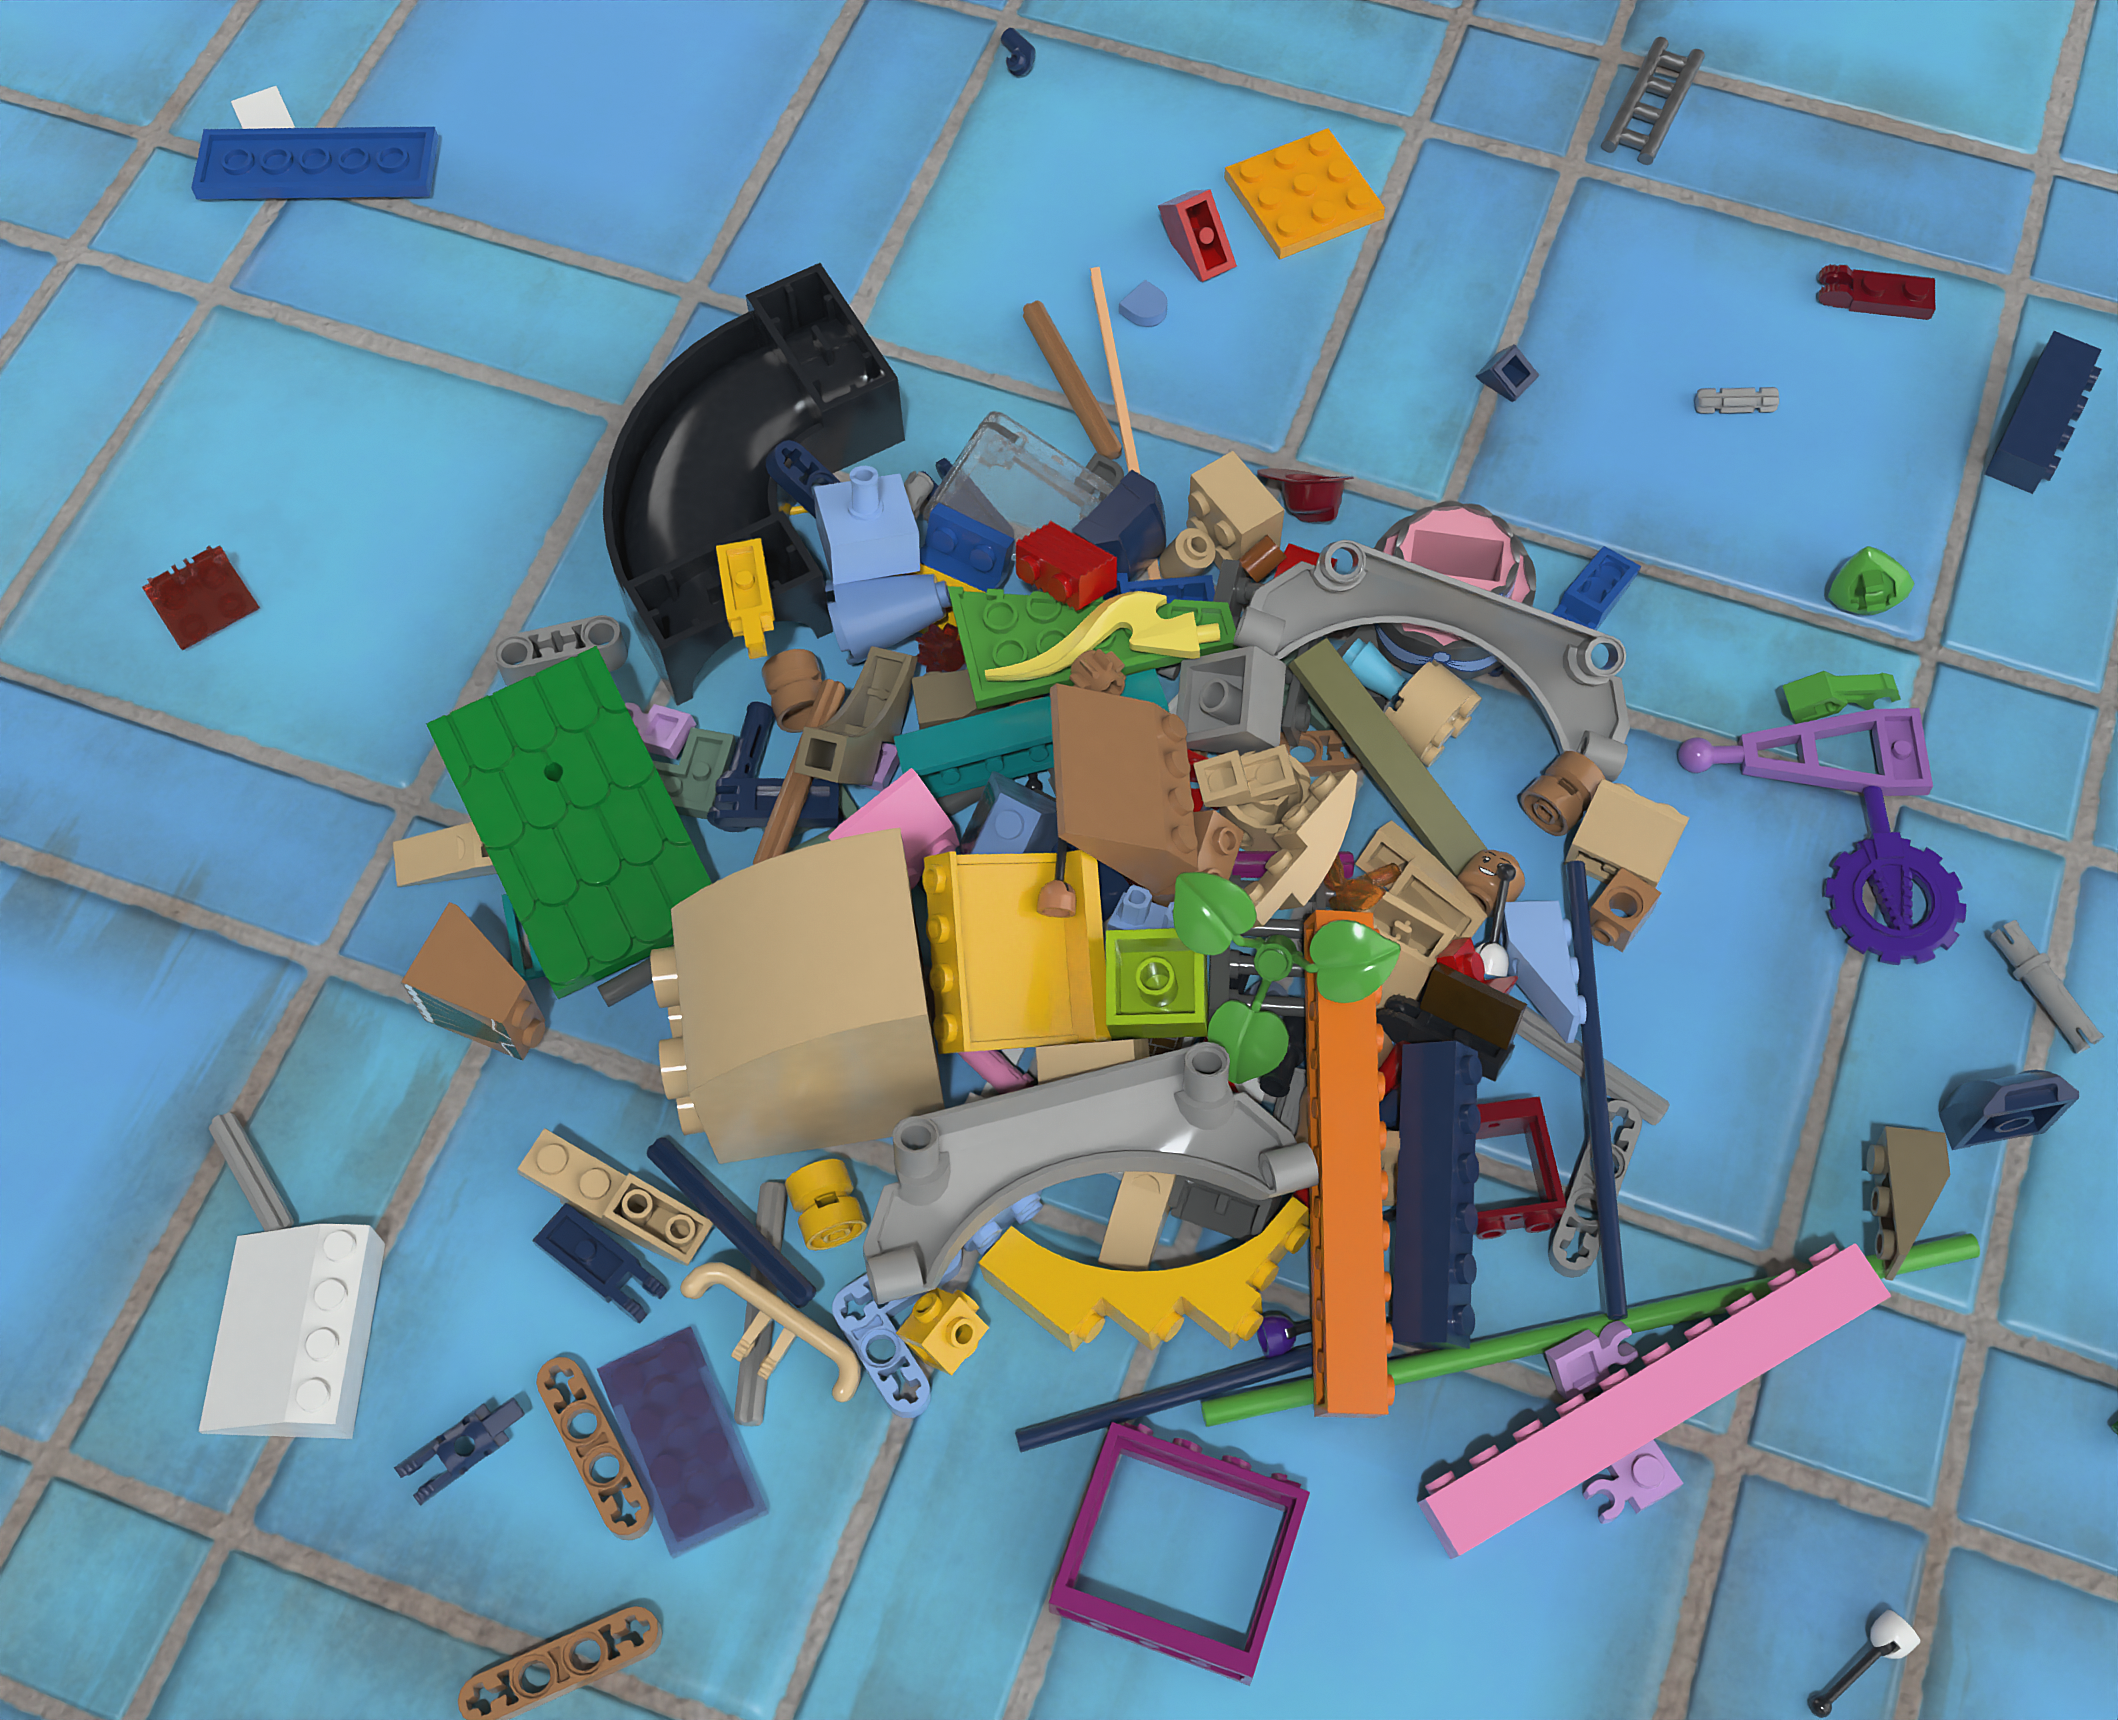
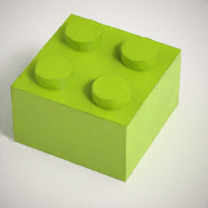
M1175 928L1106 930V1026L1111 1038L1208 1037L1207 955L1196 953L1184 945L1178 937Z

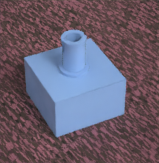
M858 466L850 472L851 481L814 487L816 526L833 585L920 571L919 530L900 473L879 477L875 468Z

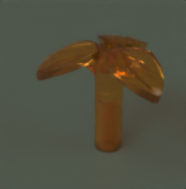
M1337 853L1330 870L1324 878V885L1336 893V896L1328 900L1333 911H1352V907L1354 910L1361 912L1372 908L1386 894L1383 886L1395 882L1401 875L1400 868L1397 864L1390 863L1357 878L1347 879L1344 877L1343 864Z

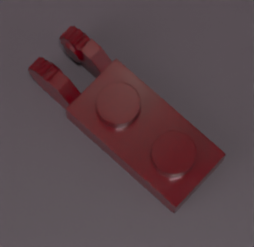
M1835 264L1825 265L1819 272V281H1821V284H1824V287H1821V290H1819V301L1828 307L1845 308L1851 312L1923 320L1931 319L1936 310L1935 278L1856 269L1852 271L1848 265L1840 264L1838 266Z

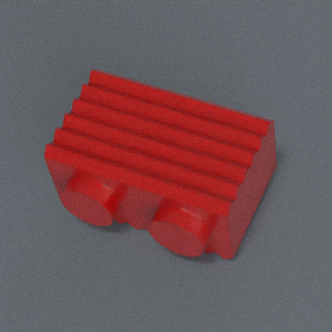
M1049 521L1048 525L1044 524L1041 529L1037 528L1035 533L1031 531L1029 536L1025 535L1022 540H1017L1016 574L1024 582L1031 584V586L1035 584L1037 589L1042 588L1043 592H1048L1050 597L1052 596L1063 604L1067 602L1069 608L1073 606L1075 611H1078L1117 587V557L1058 524Z

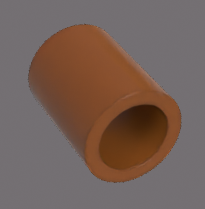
M1266 535L1238 560H1240L1242 567L1258 583L1287 557L1274 541Z

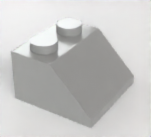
M1255 645L1200 656V658L1182 660L1176 715L1185 723L1187 729V749L1229 753L1238 750L1239 755H1243L1247 752L1256 750V753L1279 746L1286 664Z

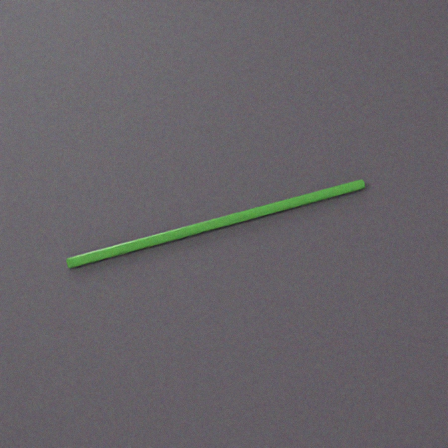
M1972 1233L1914 1245L1911 1247L1896 1275L1977 1258L1980 1255L1979 1243ZM1876 1254L1865 1256L1880 1279L1885 1278L1883 1260L1877 1259ZM1812 1268L1796 1271V1273L1800 1276ZM1780 1275L1627 1308L1628 1318L1622 1320H1610L1607 1318V1313L1471 1342L1470 1349H1439L1387 1361V1374L1392 1375L1394 1384L1397 1386L1542 1354L1587 1329L1599 1338L1602 1330L1608 1324L1615 1321L1623 1322L1632 1330L1633 1334L1728 1313L1725 1309L1727 1306L1751 1292L1757 1301L1772 1293L1767 1283ZM1312 1377L1202 1401L1200 1405L1204 1424L1206 1427L1314 1404V1380Z

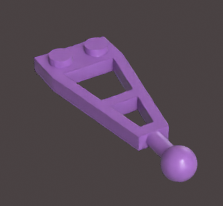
M1919 708L1871 709L1741 735L1738 746H1712L1706 739L1695 737L1686 740L1678 752L1681 766L1692 773L1704 772L1712 764L1741 763L1742 775L1863 793L1865 787L1878 786L1882 789L1883 796L1929 795L1933 788ZM1872 730L1879 774L1819 766L1815 740ZM1797 743L1800 763L1758 757V751Z

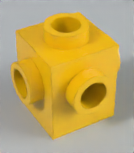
M936 1287L918 1299L911 1315L896 1334L925 1364L952 1376L964 1359L973 1354L979 1340L989 1327L976 1314L979 1306L967 1294L958 1289H955L953 1293H949Z

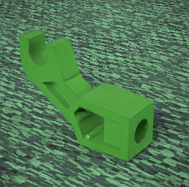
M1821 671L1782 685L1796 724L1837 714L1848 703H1856L1866 710L1875 708L1874 702L1879 698L1890 697L1891 703L1901 700L1893 675L1883 672L1880 674L1835 676L1829 672Z

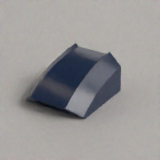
M1131 470L1120 481V484L1086 518H1083L1072 529V532L1077 536L1117 557V573H1127L1128 582L1136 581L1162 554L1166 547L1165 510L1158 488L1154 482L1134 470Z
M2037 1069L1990 1080H1973L1958 1086L1949 1095L1939 1113V1117L1952 1150L2023 1136L2045 1133L2079 1099V1091L2061 1076Z

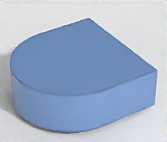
M1144 280L1119 303V313L1139 326H1155L1161 323L1167 315V297L1159 288Z

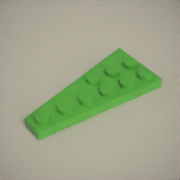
M948 586L977 709L1050 693V687L1056 683L1073 686L1074 683L1069 679L1071 666L1050 676L1022 681H986L985 670L1018 664L1048 651L1068 636L1091 612L1106 601L1103 600V596L1075 611L1073 606L1069 608L1067 602L1063 604L1055 600L1052 596L1050 597L1048 592L1033 591L1030 595L1004 594V589L987 588V593L964 591L963 587ZM1174 599L1171 603H1166L1156 611L1158 616L1163 619H1171L1185 613L1194 612L1196 626L1213 623L1219 624L1220 641L1199 644L1200 656L1239 648L1233 645L1236 628L1228 602ZM1127 628L1117 629L1092 649L1095 651L1101 649L1105 654L1112 651L1125 664L1121 670L1124 675L1173 665L1188 659L1131 650L1129 648V639L1132 636V632Z

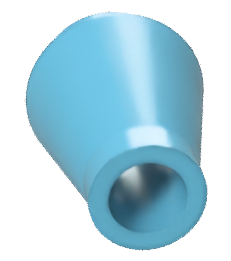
M1358 638L1342 657L1365 688L1383 695L1389 701L1406 681L1371 641L1366 644Z

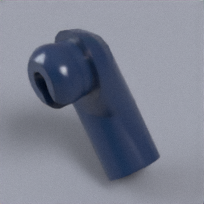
M1008 28L1001 36V43L1012 53L1010 58L1006 57V65L1013 75L1022 76L1031 70L1036 51L1034 46L1014 28Z

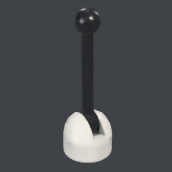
M1504 863L1497 870L1500 885L1489 942L1483 943L1475 949V952L1479 953L1482 957L1485 969L1484 974L1497 977H1507L1509 955L1498 942L1509 883L1516 876L1515 867L1509 863Z
M1887 1609L1874 1622L1870 1631V1640L1873 1648L1826 1694L1816 1695L1811 1699L1810 1710L1815 1716L1820 1718L1827 1717L1832 1711V1703L1881 1656L1889 1659H1900L1908 1655L1920 1644L1918 1635L1902 1617L1894 1611Z

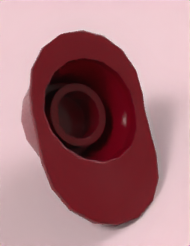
M1267 468L1257 470L1258 475L1281 482L1288 510L1299 520L1306 522H1328L1335 520L1342 502L1344 481L1354 479V476L1330 477L1290 469Z

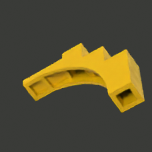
M1292 1197L1261 1234L1240 1247L1203 1262L1168 1270L1134 1272L1109 1270L1085 1265L1062 1257L1036 1244L1013 1226L1009 1227L978 1263L983 1278L987 1283L1073 1352L1083 1341L1090 1343L1100 1333L1105 1324V1315L1153 1351L1161 1340L1168 1342L1177 1334L1184 1322L1183 1314L1187 1315L1232 1350L1240 1339L1248 1341L1261 1326L1264 1319L1261 1315L1263 1313L1262 1296L1256 1289L1264 1291L1277 1276L1279 1271L1277 1264L1288 1251L1295 1254L1307 1241L1310 1235V1229H1308L1309 1208Z

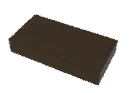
M1439 962L1432 971L1420 1009L1507 1050L1513 1043L1527 1004Z

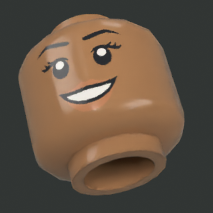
M1482 850L1472 857L1457 878L1488 917H1494L1500 885L1497 870L1500 865L1509 863L1516 869V876L1509 883L1506 902H1515L1525 886L1524 873L1518 861L1507 852L1497 850Z

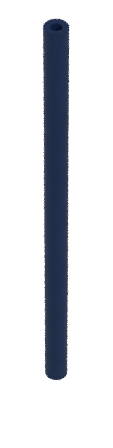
M1313 1345L1015 1432L1020 1453L1109 1427L1111 1422L1116 1424L1312 1367Z

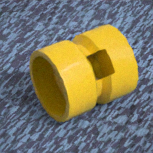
M827 1159L814 1162L795 1171L786 1179L785 1187L795 1212L802 1213L797 1222L805 1245L809 1250H826L840 1246L855 1239L865 1231L867 1223L857 1198L850 1196L854 1187L843 1160Z

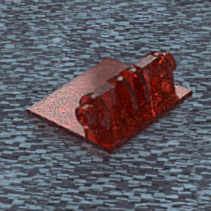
M210 545L207 546L205 551L192 557L193 563L190 564L187 558H185L183 562L186 567L178 570L174 564L171 566L174 571L173 574H170L167 570L154 578H148L149 583L142 586V589L182 651L260 609L220 545L213 549Z

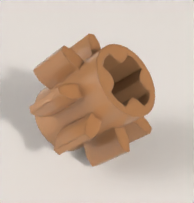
M1101 649L1096 651L1088 650L1079 655L1073 662L1069 679L1074 683L1073 687L1120 696L1125 687L1124 680H1126V676L1121 672L1125 664L1112 651L1105 654Z

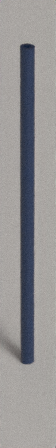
M1575 860L1568 862L1566 869L1574 957L1577 958L1579 967L1577 990L1578 995H1583L1586 1002L1585 1024H1581L1607 1318L1610 1320H1622L1628 1318L1586 869L1583 861Z

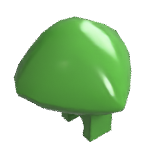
M1866 546L1854 554L1841 568L1832 583L1828 597L1840 609L1860 615H1875L1888 611L1905 600L1915 583L1909 572L1893 557L1882 550Z

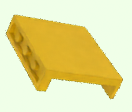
M1082 850L1066 852L1064 882L1071 885L1075 891L1077 900L1076 912L1073 917L1056 918L1039 914L1037 912V904L1041 888L1055 878L1057 853L956 855V851L924 857L925 869L922 875V882L927 893L928 919L926 922V934L931 947L932 968L930 971V985L934 991L936 1015L933 1031L938 1042V1054L1112 1041L1106 1026V963L1097 859Z

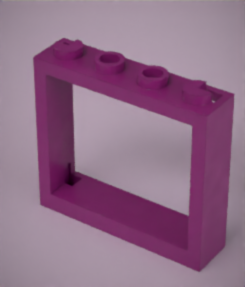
M1111 1422L1048 1603L1049 1612L1250 1686L1310 1492L1301 1489V1484L1288 1480V1475L1272 1473L1271 1477L1255 1473L1251 1471L1252 1466L1248 1462L1237 1457L1223 1455L1222 1459L1219 1460L1202 1454V1447L1191 1441L1174 1438L1172 1443L1153 1437V1430L1140 1423L1137 1427L1124 1422L1123 1426ZM1121 1454L1287 1513L1244 1651L1074 1589Z

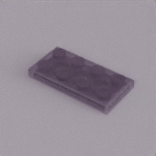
M691 1326L597 1369L660 1531L673 1559L769 1514Z

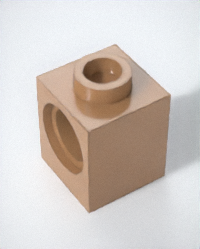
M1622 867L1590 909L1592 936L1601 944L1613 946L1623 953L1652 914L1662 892ZM1611 909L1622 910L1628 915V917H1619L1615 915L1611 911Z

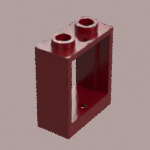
M1540 1096L1478 1104L1481 1125L1478 1133H1476V1140L1525 1134L1541 1203L1477 1212L1478 1226L1473 1235L1476 1234L1478 1239L1487 1240L1506 1234V1230L1525 1228L1528 1233H1539L1552 1229L1555 1223L1560 1221L1567 1206Z

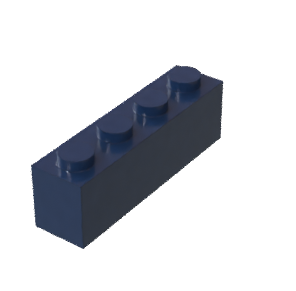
M2053 331L2032 371L1986 469L1985 475L2031 494L2034 493L2041 479L2051 480L2061 460L2060 457L2054 455L2056 449L2064 451L2075 430L2068 423L2070 419L2077 422L2089 399L2082 396L2083 390L2088 392L2092 390L2102 368L2095 366L2102 349Z

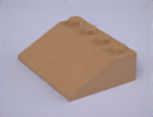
M1058 683L1050 687L1058 837L1155 894L1175 884L1176 878L1180 873L1196 872L1199 870L1197 857L1198 841L1194 826V802L1191 795L1190 764L1187 754V729L1185 723L1177 715L1169 713L1154 702Z

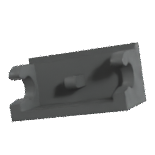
M1177 1175L1169 1197L1168 1206L1172 1207L1170 1215L1175 1218L1248 1242L1261 1234L1276 1217L1282 1196L1255 1200L1203 1180Z

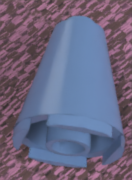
M935 574L887 576L833 585L832 579L826 580L825 592L834 590L835 601L827 603L841 652L851 651L850 656L846 659L849 665L866 660L871 646L886 649L946 617L945 608L952 606L946 581L938 582Z

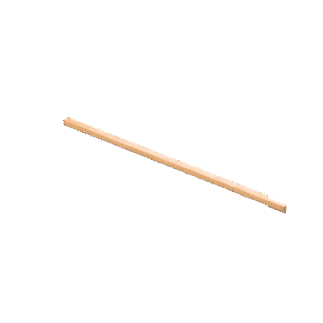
M1100 267L1090 268L1092 275L1090 277L1128 473L1134 470L1140 474ZM1156 559L1147 568L1149 580L1161 579Z

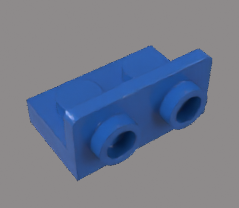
M938 503L930 512L925 544L920 549V563L987 593V588L997 589L1006 579L1015 539Z

